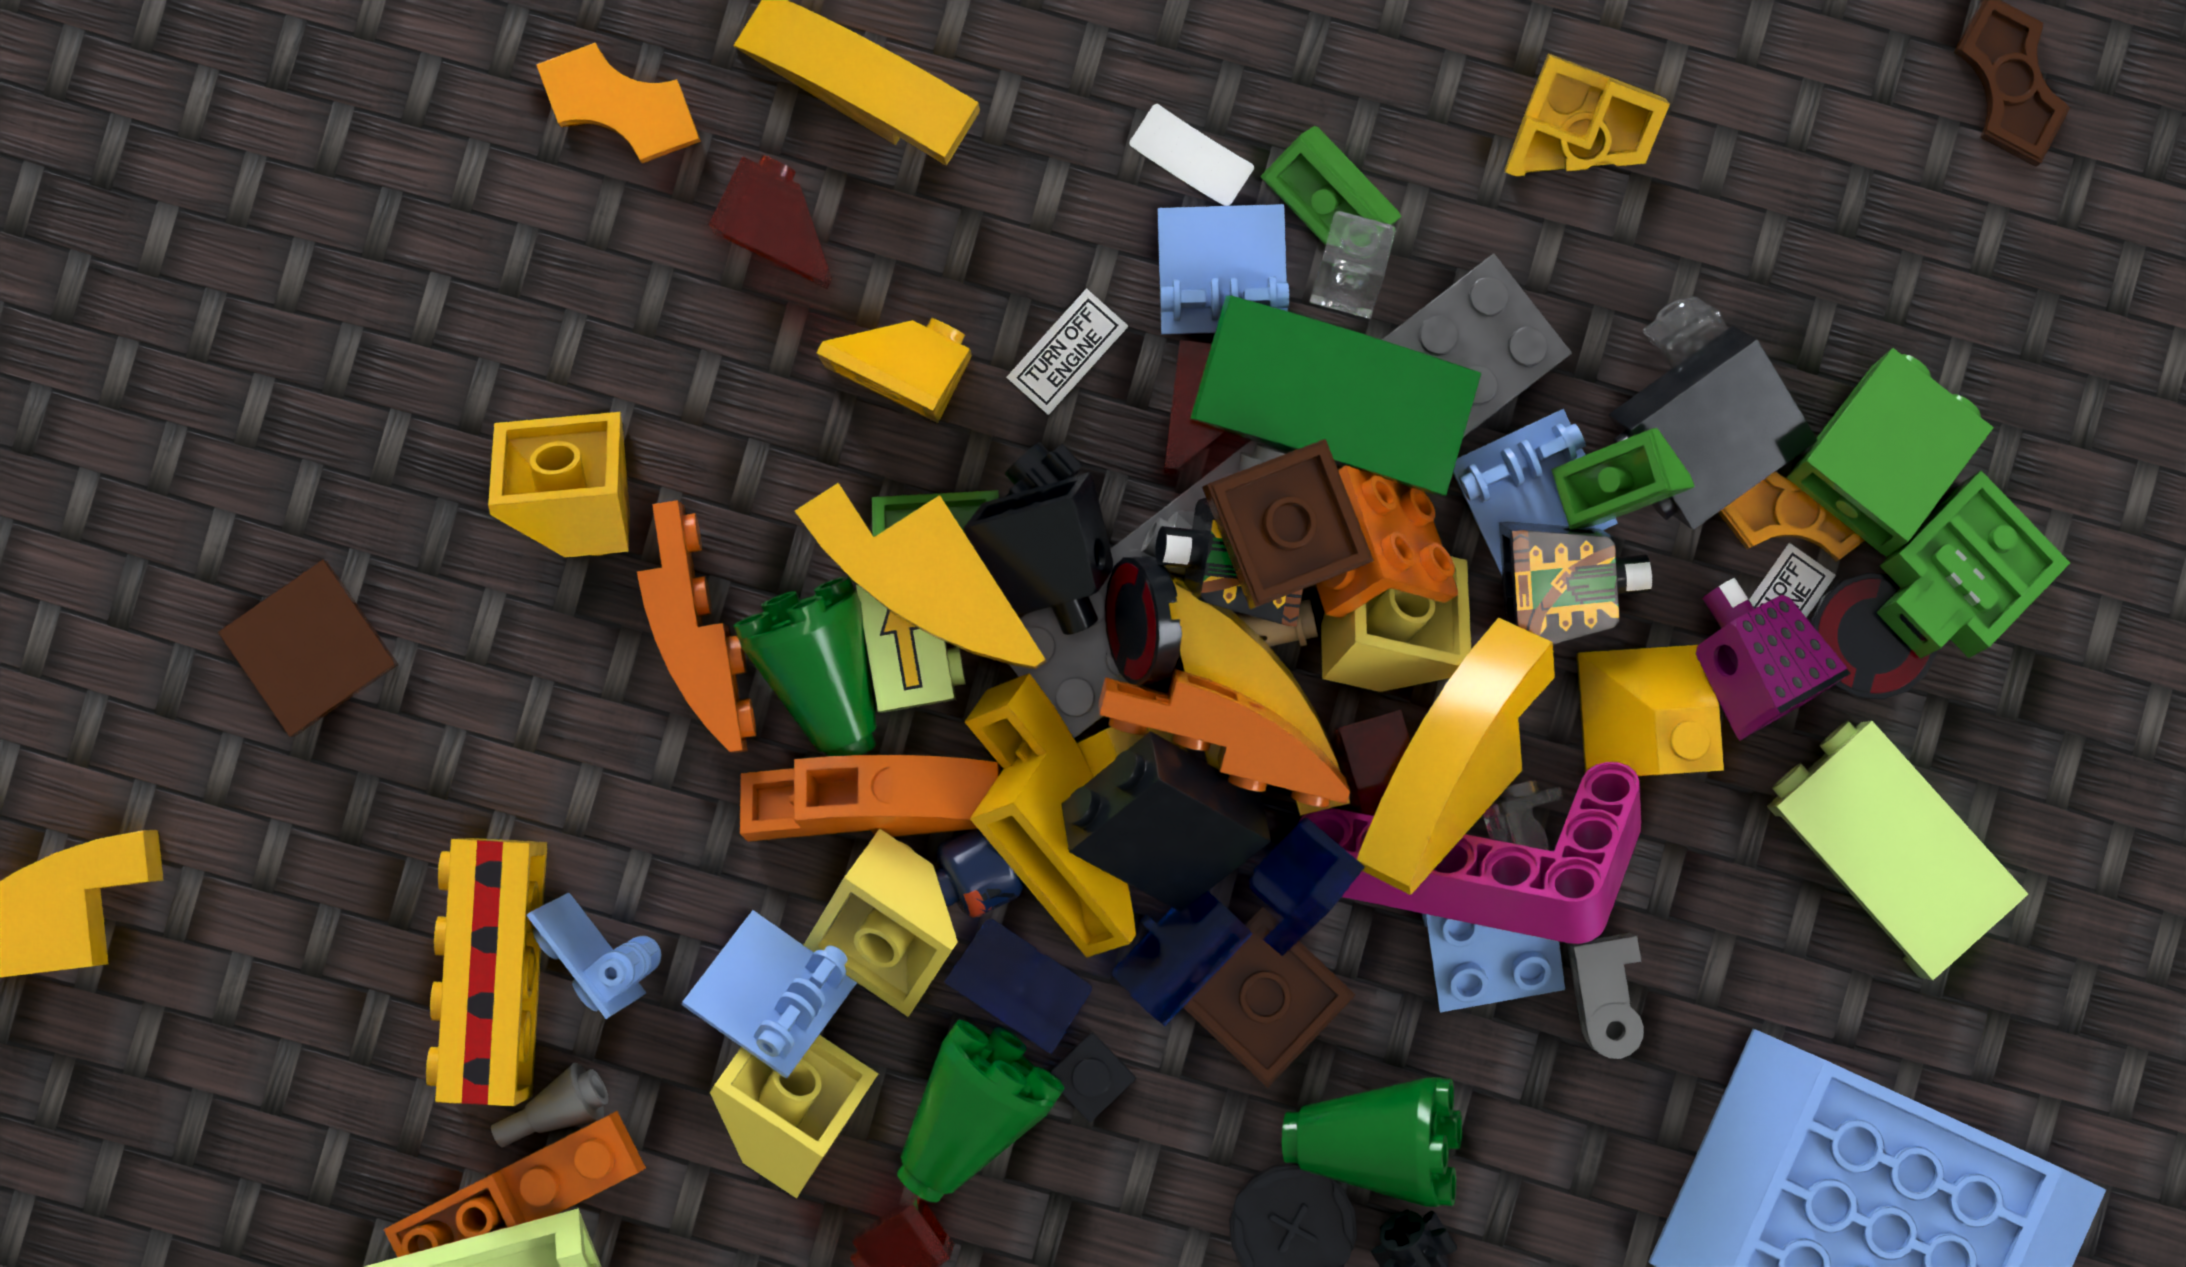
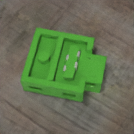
M1979 471L1961 482L1924 520L1909 542L1889 555L1880 565L1900 589L1876 613L1920 659L1942 648L1949 639L1970 658L1989 648L2058 577L2070 562L1982 471Z

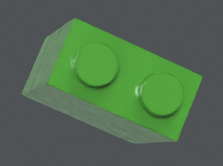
M1892 348L1870 367L1818 435V441L1809 447L1786 478L1881 554L1888 557L1909 542L1994 427L1981 418L1980 411L1971 401L1963 396L1951 394L1933 380L1929 370L1922 362L1910 355L1901 354Z

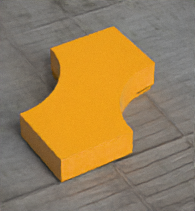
M596 42L536 64L560 127L594 124L610 129L623 137L631 145L642 164L701 142L677 79L662 83H647L631 79L615 70L608 63Z
M1776 471L1718 512L1746 549L1770 538L1795 537L1819 546L1834 561H1838L1865 541L1789 479L1781 476Z

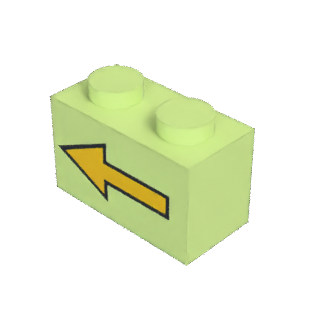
M856 585L857 594L861 602L863 628L878 712L885 713L956 700L954 686L966 684L960 648L947 649L946 642L927 634L892 613Z

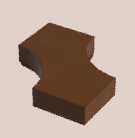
M1981 0L1954 51L1956 55L1960 56L1973 68L1982 82L1985 91L1987 117L1980 138L2037 167L2042 163L2070 110L2069 105L2056 96L2047 86L2039 68L2037 46L2043 29V22L2001 0Z

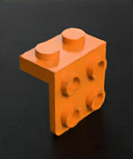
M1347 465L1339 469L1340 477L1374 561L1316 584L1325 614L1343 618L1389 588L1443 603L1456 597L1458 589L1453 578L1455 572L1454 563L1449 553L1442 546L1434 523L1435 509L1426 493Z

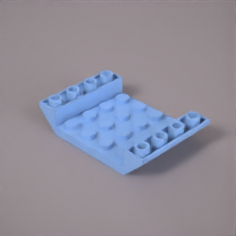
M1752 1029L1648 1262L1656 1267H2072L2106 1189L1827 1060L1756 1029Z

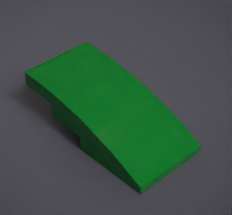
M1228 295L1224 300L1190 419L1287 452H1292L1326 439L1335 464L1344 467L1347 465L1433 495L1446 496L1481 373L1359 332Z

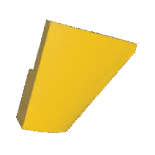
M1548 53L1505 167V173L1513 176H1525V173L1559 169L1576 171L1586 170L1591 166L1610 164L1616 166L1646 164L1670 104L1664 97Z

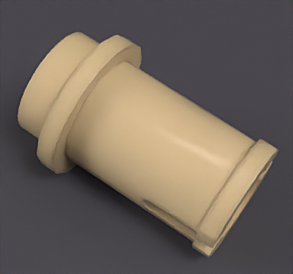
M1310 599L1301 601L1297 627L1236 613L1240 619L1262 637L1269 647L1299 641L1300 646H1306V639L1318 637Z

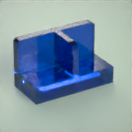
M1303 818L1259 862L1253 870L1254 874L1250 878L1251 890L1281 916L1263 939L1281 956L1290 950L1332 910L1365 868V866L1308 818Z
M1207 891L1182 912L1171 908L1158 923L1146 914L1140 922L1150 930L1149 933L1113 969L1112 975L1131 994L1130 996L1157 1021L1166 1026L1253 933Z
M992 918L984 922L944 981V983L1050 1054H1052L1065 1035L1066 1029L1092 992V986Z

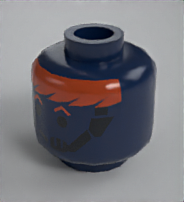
M979 829L965 830L939 844L936 852L939 869L935 870L947 907L957 903L962 912L975 918L1021 895L1023 890L1022 880Z

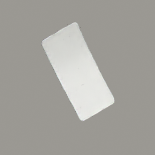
M1159 104L1152 106L1129 142L1132 148L1223 206H1230L1254 170L1252 163L1208 138Z

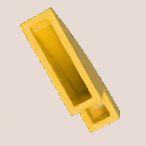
M761 0L734 44V47L892 144L896 145L901 138L946 166L980 112L979 102L865 37L788 0Z
M839 483L795 510L822 549L859 587L892 613L927 634L972 654L1030 669H1037L1046 663L1045 657L940 495L875 537H873Z
M1170 574L1178 596L1176 597L1177 602L1169 603L1170 615L1172 620L1180 619V626L1182 627L1180 655L1184 671L1210 679L1238 691L1271 709L1299 729L1339 769L1333 747L1314 707L1291 671L1262 637L1232 610L1198 600L1184 584V578ZM1211 743L1209 751H1205L1206 760L1209 765L1219 770L1217 757L1220 745ZM1330 800L1328 807L1321 808L1296 801L1300 815L1346 805Z
M1498 618L1448 680L1403 754L1367 831L1356 860L1357 869L1411 895L1522 771L1518 718L1555 678L1553 642L1501 618Z
M1030 673L987 689L965 720V724L1000 764L1003 770L970 817V820L1014 870L1086 958L1131 944L1136 936L1128 883L1075 856L1068 849L1061 804L1076 789L1083 787L1094 778L1078 744L1055 706Z
M142 830L83 843L51 854L1 880L0 978L109 964L100 888L164 881L158 830Z

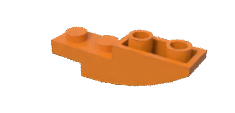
M678 500L652 504L662 568L637 571L643 605L655 642L670 675L686 702L705 727L729 752L739 753L748 751L746 737L756 736L755 716L751 699L740 700L736 674L747 672L745 652L737 636L730 637L728 625L719 623L703 626L701 615L711 614L712 608L706 576L695 578L692 552L702 551L696 513L686 515L684 504Z
M1175 668L1168 693L1105 677L1099 698V715L1109 717L1108 725L1112 728L1136 735H1146L1148 727L1172 733V741L1174 743L1199 751H1209L1211 743L1220 745L1217 757L1220 772L1229 774L1228 782L1243 789L1264 792L1266 791L1267 784L1292 790L1291 798L1310 806L1326 808L1329 806L1330 800L1347 804L1350 790L1346 778L1327 755L1299 729L1271 709L1246 695L1210 679Z
M852 755L794 759V768L741 773L740 835L747 842L869 830L875 835L879 829L892 837L978 829L970 820V817L1000 775L1001 766L998 762L955 757Z
M615 1111L383 1230L396 1256L401 1257L558 1214L643 1171L646 1167L618 1111Z

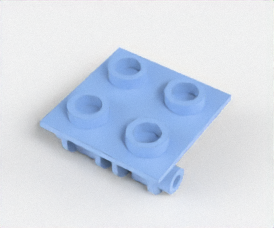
M1284 204L1157 208L1161 335L1215 333L1225 297L1228 295L1288 311L1289 284L1287 283Z
M1564 409L1465 454L1456 460L1453 471L1454 477L1501 576L1499 522L1569 526L1551 469L1585 456L1582 448L1586 447L1580 429L1575 423L1570 424ZM1615 518L1586 528L1605 530L1618 524Z
M570 893L526 915L535 926L533 935L540 948L549 957L562 961L575 978L572 984L576 994L591 1010H599L607 1019L646 994V991L639 982L659 966L662 956L661 949L654 939L648 936H637L613 950Z
M752 910L681 1005L787 1079L857 982L846 975L844 965L848 959L842 950L828 945L824 951L816 950L812 952Z
M1422 913L1424 925L1428 930L1440 1013L1565 990L1559 941Z

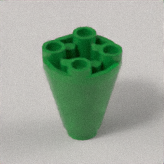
M842 576L819 585L814 589L816 595L802 600L799 599L796 591L776 596L761 604L763 612L749 616L734 624L733 626L742 649L818 752H825L826 757L863 755L876 746L872 734L876 729L862 608L858 594L849 576Z
M958 1020L942 1042L901 1154L902 1166L897 1171L899 1180L915 1195L929 1202L936 1203L940 1201L944 1194H952L1047 1116L1056 1100L1064 1091V1086L1058 1078L1043 1068L1035 1067L1023 1056L1027 1048L1016 1035L1001 1027H995L989 1035L969 1022Z
M1426 1077L1301 1107L1300 1112L1287 1111L1282 1127V1153L1285 1163H1298L1303 1171L1421 1206H1453L1456 1199V1171L1454 1167H1448L1449 1149H1460L1462 1141L1461 1111L1453 1110V1080L1442 1077Z

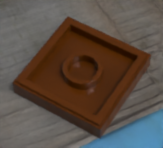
M1326 439L1208 483L1202 487L1250 610L1374 561Z
M321 560L218 631L289 737H295L399 665L326 560Z
M1262 906L1178 994L1175 1000L1269 1088L1353 999L1355 994Z

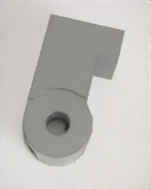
M1628 932L1598 937L1582 944L1567 943L1580 1026L1585 1041L1593 1050L1608 1058L1621 1059L1631 1055L1641 1044L1644 1026L1638 1013L1630 1006L1624 964L1642 962L1638 937Z

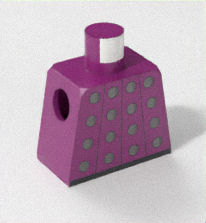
M1733 578L1702 598L1721 629L1697 646L1696 656L1739 741L1810 702L1851 674L1846 665L1790 597L1780 595L1754 608L1736 579Z

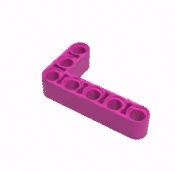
M1604 762L1597 764L1587 770L1582 777L1554 851L1465 834L1411 895L1357 869L1356 860L1374 816L1335 808L1309 813L1300 819L1296 827L1301 874L1304 883L1311 889L1325 894L1565 943H1586L1600 936L1606 927L1641 832L1640 781L1636 772L1622 763Z

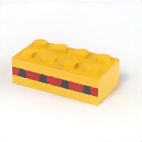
M479 838L451 839L450 851H442L440 854L438 887L439 890H447L448 896L446 917L438 916L436 920L434 952L435 955L444 956L442 982L434 981L430 997L431 1020L440 1021L439 1046L429 1048L426 1063L427 1086H436L435 1102L516 1106L533 1096L541 948L533 935L535 926L526 915L544 905L547 842Z

